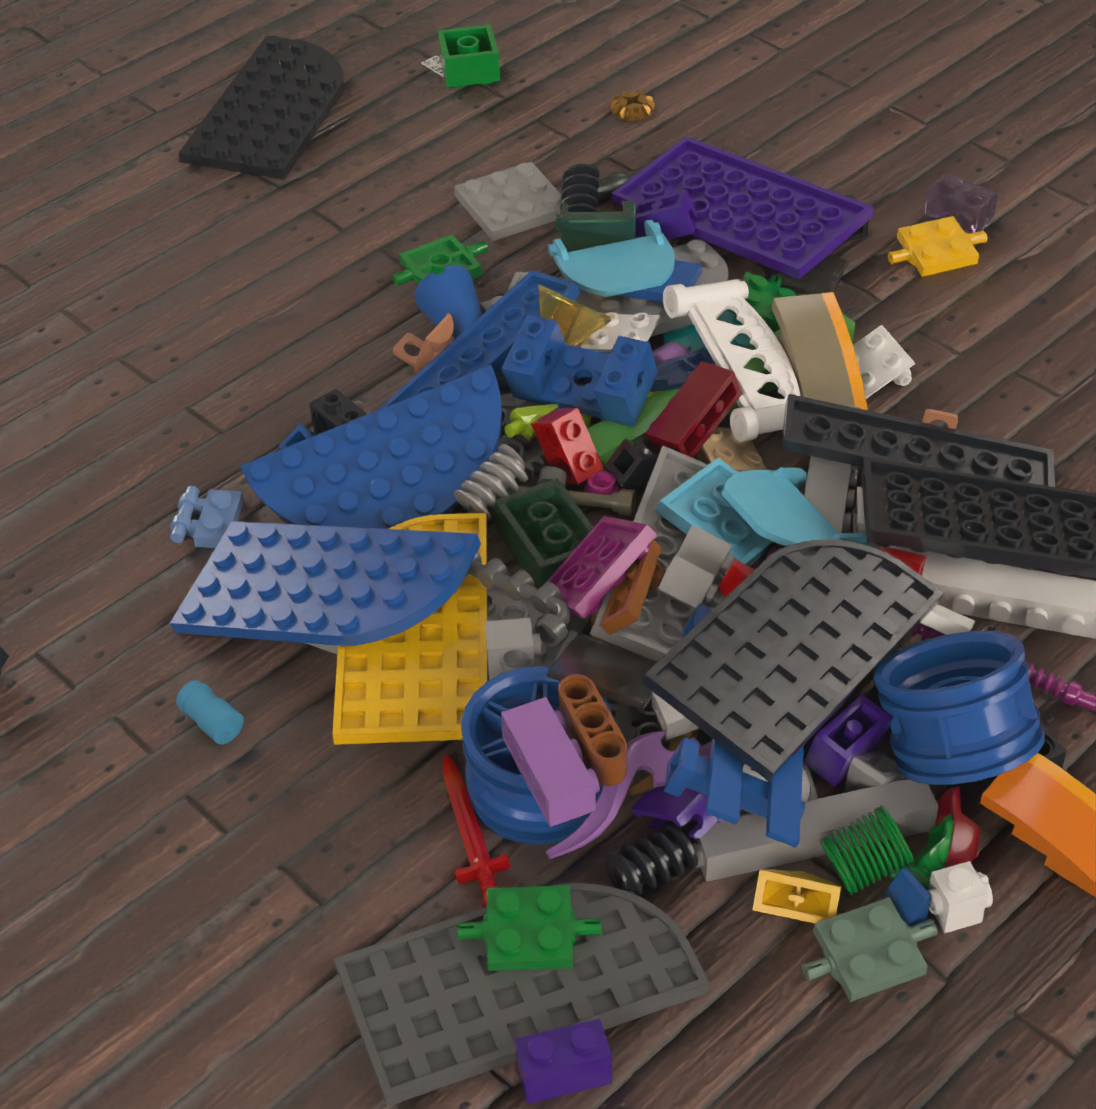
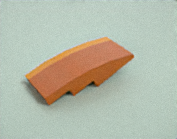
M1039 753L1022 765L999 774L982 794L980 804L1014 824L1012 835L1047 856L1044 866L1096 897V794Z

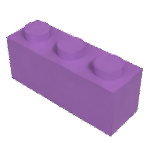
M546 697L501 712L503 740L549 827L596 811L595 793L600 791L597 776L592 768L586 769L584 766L581 748L576 739L570 740L566 734V723L559 710L554 711Z

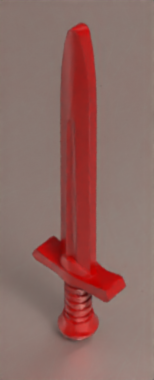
M445 755L442 763L443 775L470 863L469 867L456 869L455 877L458 884L478 880L483 894L482 907L485 908L487 907V888H497L493 874L510 869V860L506 854H502L495 859L490 858L461 774L451 757Z

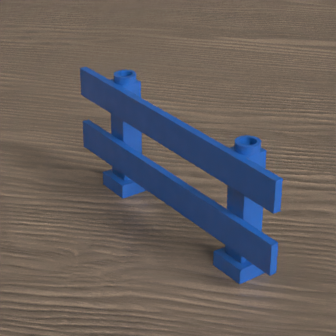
M698 604L683 627L682 638L705 618L712 609ZM684 737L667 762L664 792L680 797L684 789L689 788L707 795L705 813L735 825L739 821L740 808L767 819L766 837L796 848L800 842V820L805 809V802L801 800L804 745L767 782L744 773L743 762L713 738L710 759L698 755V742Z

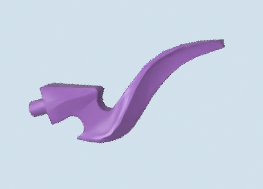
M666 731L643 734L627 743L626 778L617 785L603 787L596 803V811L591 812L585 822L573 834L546 851L549 859L583 847L600 836L615 819L638 771H649L653 776V786L665 785L667 762L675 752L668 751L662 746L661 741L666 737ZM695 736L691 738V740L698 742ZM712 741L704 746H701L699 743L698 755L710 759Z

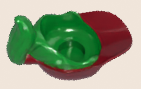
M959 786L952 787L942 795L938 802L935 826L928 833L927 846L916 856L915 865L904 866L926 890H929L931 873L933 871L968 861L972 862L979 855L980 828L961 812ZM899 866V870H893L890 877L896 878L900 870L904 868Z

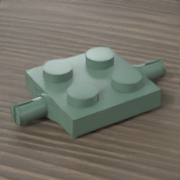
M890 897L814 924L813 933L822 948L823 958L802 964L803 975H806L805 979L809 982L818 977L831 974L841 984L850 1002L926 975L928 965L917 947V942L937 936L936 925H933L932 919H928L913 926H908L901 919Z

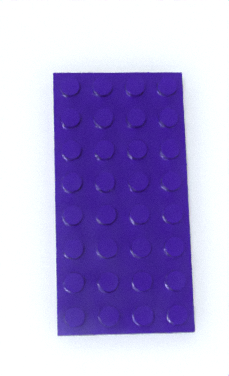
M687 136L611 193L612 203L631 210L636 202L687 189L697 213V218L691 219L695 226L694 233L689 235L797 279H801L873 217V206Z

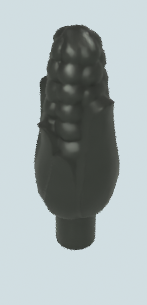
M636 170L628 174L615 171L598 179L599 196L597 200L601 199L603 201L611 197L612 192L635 176L638 171Z

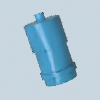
M194 680L184 685L179 691L176 704L180 711L186 717L193 719L197 726L217 744L229 743L240 733L244 723L243 716L223 698L216 696L208 685Z

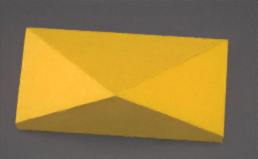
M760 869L752 910L817 923L836 916L841 885L805 871Z

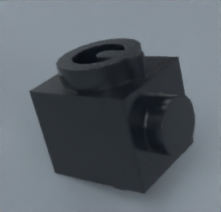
M625 438L605 465L624 489H635L644 493L661 450L644 438H639L637 442Z

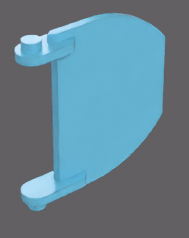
M647 220L644 223L645 237L568 253L560 238L554 239L553 244L548 245L549 255L554 257V261L567 281L577 284L578 288L585 292L603 297L661 286L669 279L675 266L674 251L664 234L661 233L659 223H654L653 220Z
M781 467L778 470H746L738 472L726 481L722 489L721 495L758 535L778 544L789 546L803 541L824 539L844 540L867 546L871 544V542H866V534L839 533L798 490L806 483L808 476L802 468Z

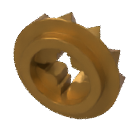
M633 90L631 93L623 91L622 95L614 96L613 101L610 102V110L619 119L639 121L653 114L655 103L651 96H646L645 92L635 93Z

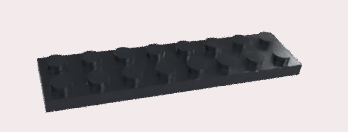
M788 394L785 403L781 450L861 466L863 457L1055 487L1054 450L792 394Z

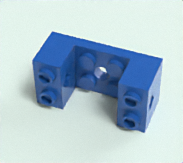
M531 315L526 316L502 366V371L513 397L542 405L558 404V408H578L580 414L632 427L637 422L658 374L650 342L618 335L611 353H602L565 344L557 321ZM582 377L592 378V381L584 386L576 385L577 381Z

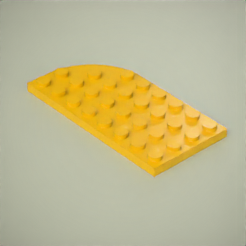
M486 513L421 516L389 528L396 530L476 533L481 542L477 551L482 559L481 564H487ZM468 574L464 577L457 591L446 603L426 619L401 633L372 643L357 646H338L332 733L334 745L462 740L461 720L465 706L472 695L488 681L485 621H487V588L481 584L478 578Z

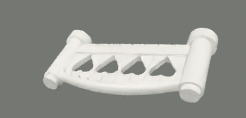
M735 279L685 287L682 284L666 286L663 292V305L667 315L670 318H677L688 314L716 366L732 370L736 375L743 393L737 400L740 408L734 409L730 417L731 430L736 440L739 442L754 440L758 434L783 430L785 403L788 394L800 396V390L792 365L779 340L762 317L745 301L749 294L746 282ZM724 310H732L736 313V319L742 325L737 326L716 319ZM744 333L750 337V344L754 345L756 350L730 344V342L738 334ZM757 357L763 360L764 368L770 374H762L745 369L744 366L752 358ZM773 382L778 386V393L782 394L784 399L758 393V391L765 383Z

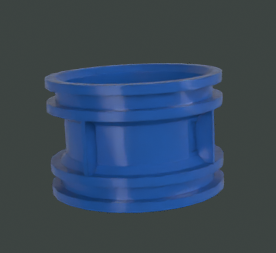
M982 630L942 635L908 646L888 657L877 667L874 681L879 691L878 697L882 708L893 718L890 724L892 730L890 744L895 755L896 767L902 776L918 783L932 785L974 782L1010 771L1027 762L1040 751L1044 744L1045 734L1040 724V712L1034 703L1029 683L1030 670L1025 659L1024 644L1019 638L1004 632Z
M544 666L518 668L502 673L487 681L472 695L465 706L461 727L463 752L467 761L465 766L467 793L475 816L486 828L500 837L523 844H556L573 834L590 815L588 813L549 827L502 736L501 712L544 697L547 698L554 711L559 710V683L563 678L575 673L560 668ZM598 690L607 708L611 713V708L605 696ZM599 784L600 791L595 793L596 803L603 790L604 785Z

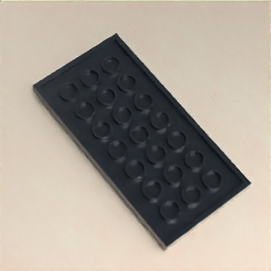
M863 457L860 470L866 542H872L881 547L897 546L909 548L919 553L935 552L946 554L952 558H973L989 564H1011L1027 570L1036 568L1054 571L1060 575L1074 574L1096 580V493Z

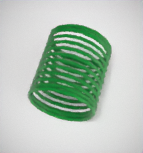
M883 805L880 808H874V813L890 839L897 855L888 843L872 812H868V816L884 842L891 858L865 815H862V819L884 859L873 844L859 818L856 819V822L868 841L876 859L852 821L850 825L862 844L870 862L846 824L844 828L856 847L864 865L842 828H839L838 831L857 866L836 831H833L832 834L849 866L831 835L827 834V837L820 838V843L849 895L857 894V887L863 890V884L869 887V881L874 884L875 878L880 881L881 875L887 877V872L892 874L893 869L898 871L899 866L904 868L905 863L909 865L910 862L913 863L914 861L905 839Z

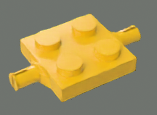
M954 216L898 228L897 239L903 249L888 252V261L891 265L908 261L917 268L922 277L975 265L978 263L979 253L973 245L986 243L987 234L984 230L970 234L962 230Z

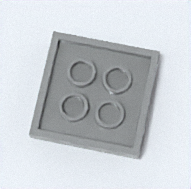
M532 161L454 186V196L492 241L560 219L561 194Z

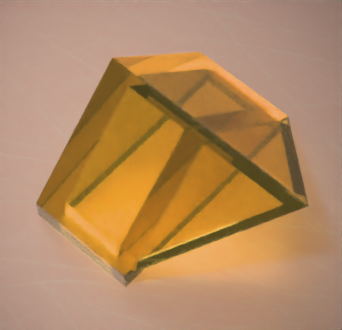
M538 284L540 318L558 322L565 344L576 346L611 322L610 316Z

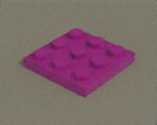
M604 516L547 582H551L558 587L562 594L561 600L568 605L571 615L584 619L600 608L603 602L602 598L610 588L618 586L627 575L626 570L635 560L642 558L650 550V542L657 534L647 524Z

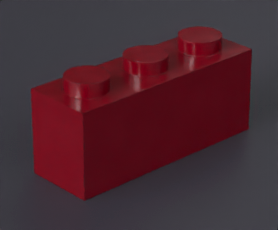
M701 361L675 396L670 399L665 409L650 425L645 433L648 441L660 450L662 446L694 458L743 394L734 371Z

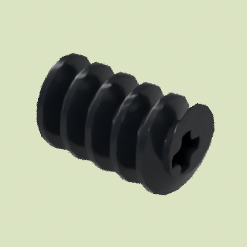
M575 164L568 167L562 175L560 222L564 227L575 232H587L594 229L597 225L596 208L598 207V179L600 171L593 165Z
M667 824L661 829V832H650L647 839H636L633 846L631 844L622 846L620 853L617 851L609 852L606 856L605 865L614 888L624 891L630 888L635 895L641 896L643 894L642 881L649 889L653 890L657 886L655 875H658L663 882L667 883L671 879L669 868L676 875L681 876L685 872L683 861L690 868L695 869L698 866V859L688 836L680 828L673 824Z

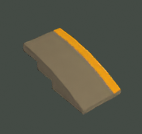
M834 293L774 298L771 308L781 329L778 340L794 370L800 396L868 410L854 347Z

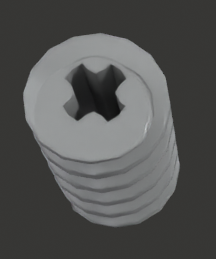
M502 444L499 446L498 452H494L489 456V462H483L480 465V471H475L470 475L471 481H464L461 484V490H455L453 495L465 510L470 513H486V519L488 520L491 516L486 507L489 506L494 510H498L500 505L496 497L498 496L502 500L507 501L509 495L505 488L507 487L515 492L519 489L514 480L515 478L522 482L528 480V476L524 472L525 463L513 448Z

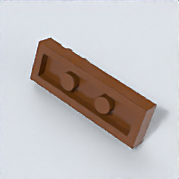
M654 539L650 542V550L642 558L635 560L626 570L627 575L625 579L612 590L600 626L609 635L638 621L648 589L656 588L663 579L665 570L658 562V556H660L662 547Z

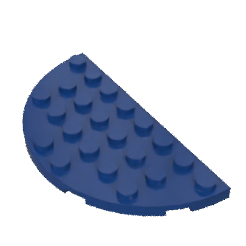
M489 365L240 466L257 498L287 524L389 529L399 523L421 516L450 514L454 511L453 507L458 504L453 492L461 490V484L464 481H471L470 475L475 471H480V465L483 462H489V456L497 451L502 429V402L497 378L492 365Z

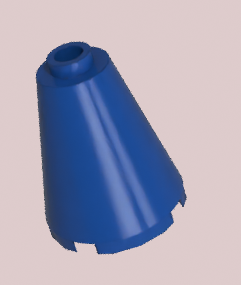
M449 265L443 267L445 272L436 275L433 271L418 284L414 297L418 309L435 326L448 313L451 314L454 324L453 337L455 340L482 315L474 282L468 270L460 265Z

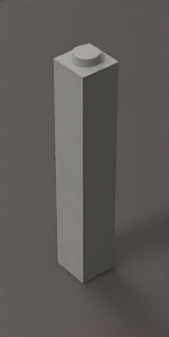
M909 779L806 801L804 813L800 820V842L796 848L766 837L767 819L754 813L739 816V821L736 825L723 820L721 823H715L704 836L695 838V843H692L698 859V866L696 868L701 867L706 882L823 856L826 853L820 843V838L827 837V834L831 835L841 852L842 850L832 834L833 831L837 832L846 850H849L838 831L839 828L843 829L854 849L856 847L844 828L845 824L849 826L859 846L863 847L850 825L851 821L855 823L866 845H869L856 822L857 818L863 823L873 844H876L862 819V815L867 817L880 842H883L872 824L868 812H872L887 841H889L890 839L874 813V808H880L881 805L887 809L903 837L929 832L935 826L938 804L928 784L918 783Z

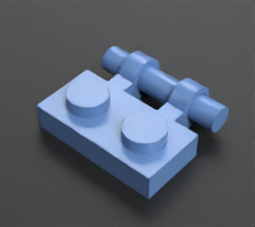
M189 486L186 492L179 498L177 506L179 512L173 517L170 524L172 531L170 539L175 543H182L184 537L189 536L193 537L195 547L216 548L232 521L238 522L244 503L242 491L209 489L206 499L198 498L200 491L197 487ZM192 515H200L199 520H191Z

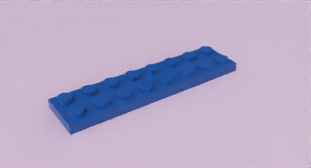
M531 270L377 410L489 365H492L494 373L503 366L526 316L531 315L553 320L580 295L577 284Z

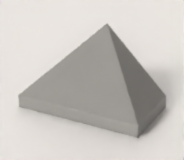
M878 749L854 756L849 766L844 792L882 786L905 777L899 773L895 760Z

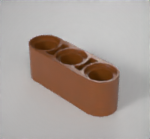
M574 674L563 678L558 687L559 711L563 715L571 740L576 739L581 748L586 768L593 769L601 785L613 786L621 783L627 775V743L595 684L589 677Z

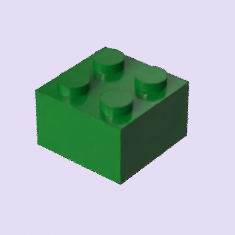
M491 24L437 30L439 59L447 88H462L466 85L474 84L488 85L492 82L500 81L499 51Z

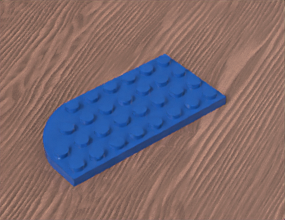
M232 521L170 624L175 633L337 646H357L372 643L413 627L446 603L461 585L481 542L476 533Z

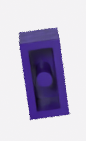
M862 694L816 734L804 763L835 787L848 775L849 766L854 756L875 751L880 746L893 718Z
M600 1019L515 1038L517 1069L527 1104L612 1084V1055Z

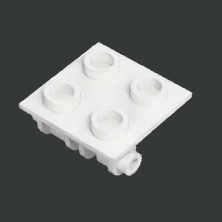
M609 312L600 314L581 348L610 354L618 335L647 342L661 316L648 315L647 313L629 315Z
M880 325L853 345L866 399L892 380L895 384L906 386L911 382L912 377L909 368L915 365V362L883 325Z

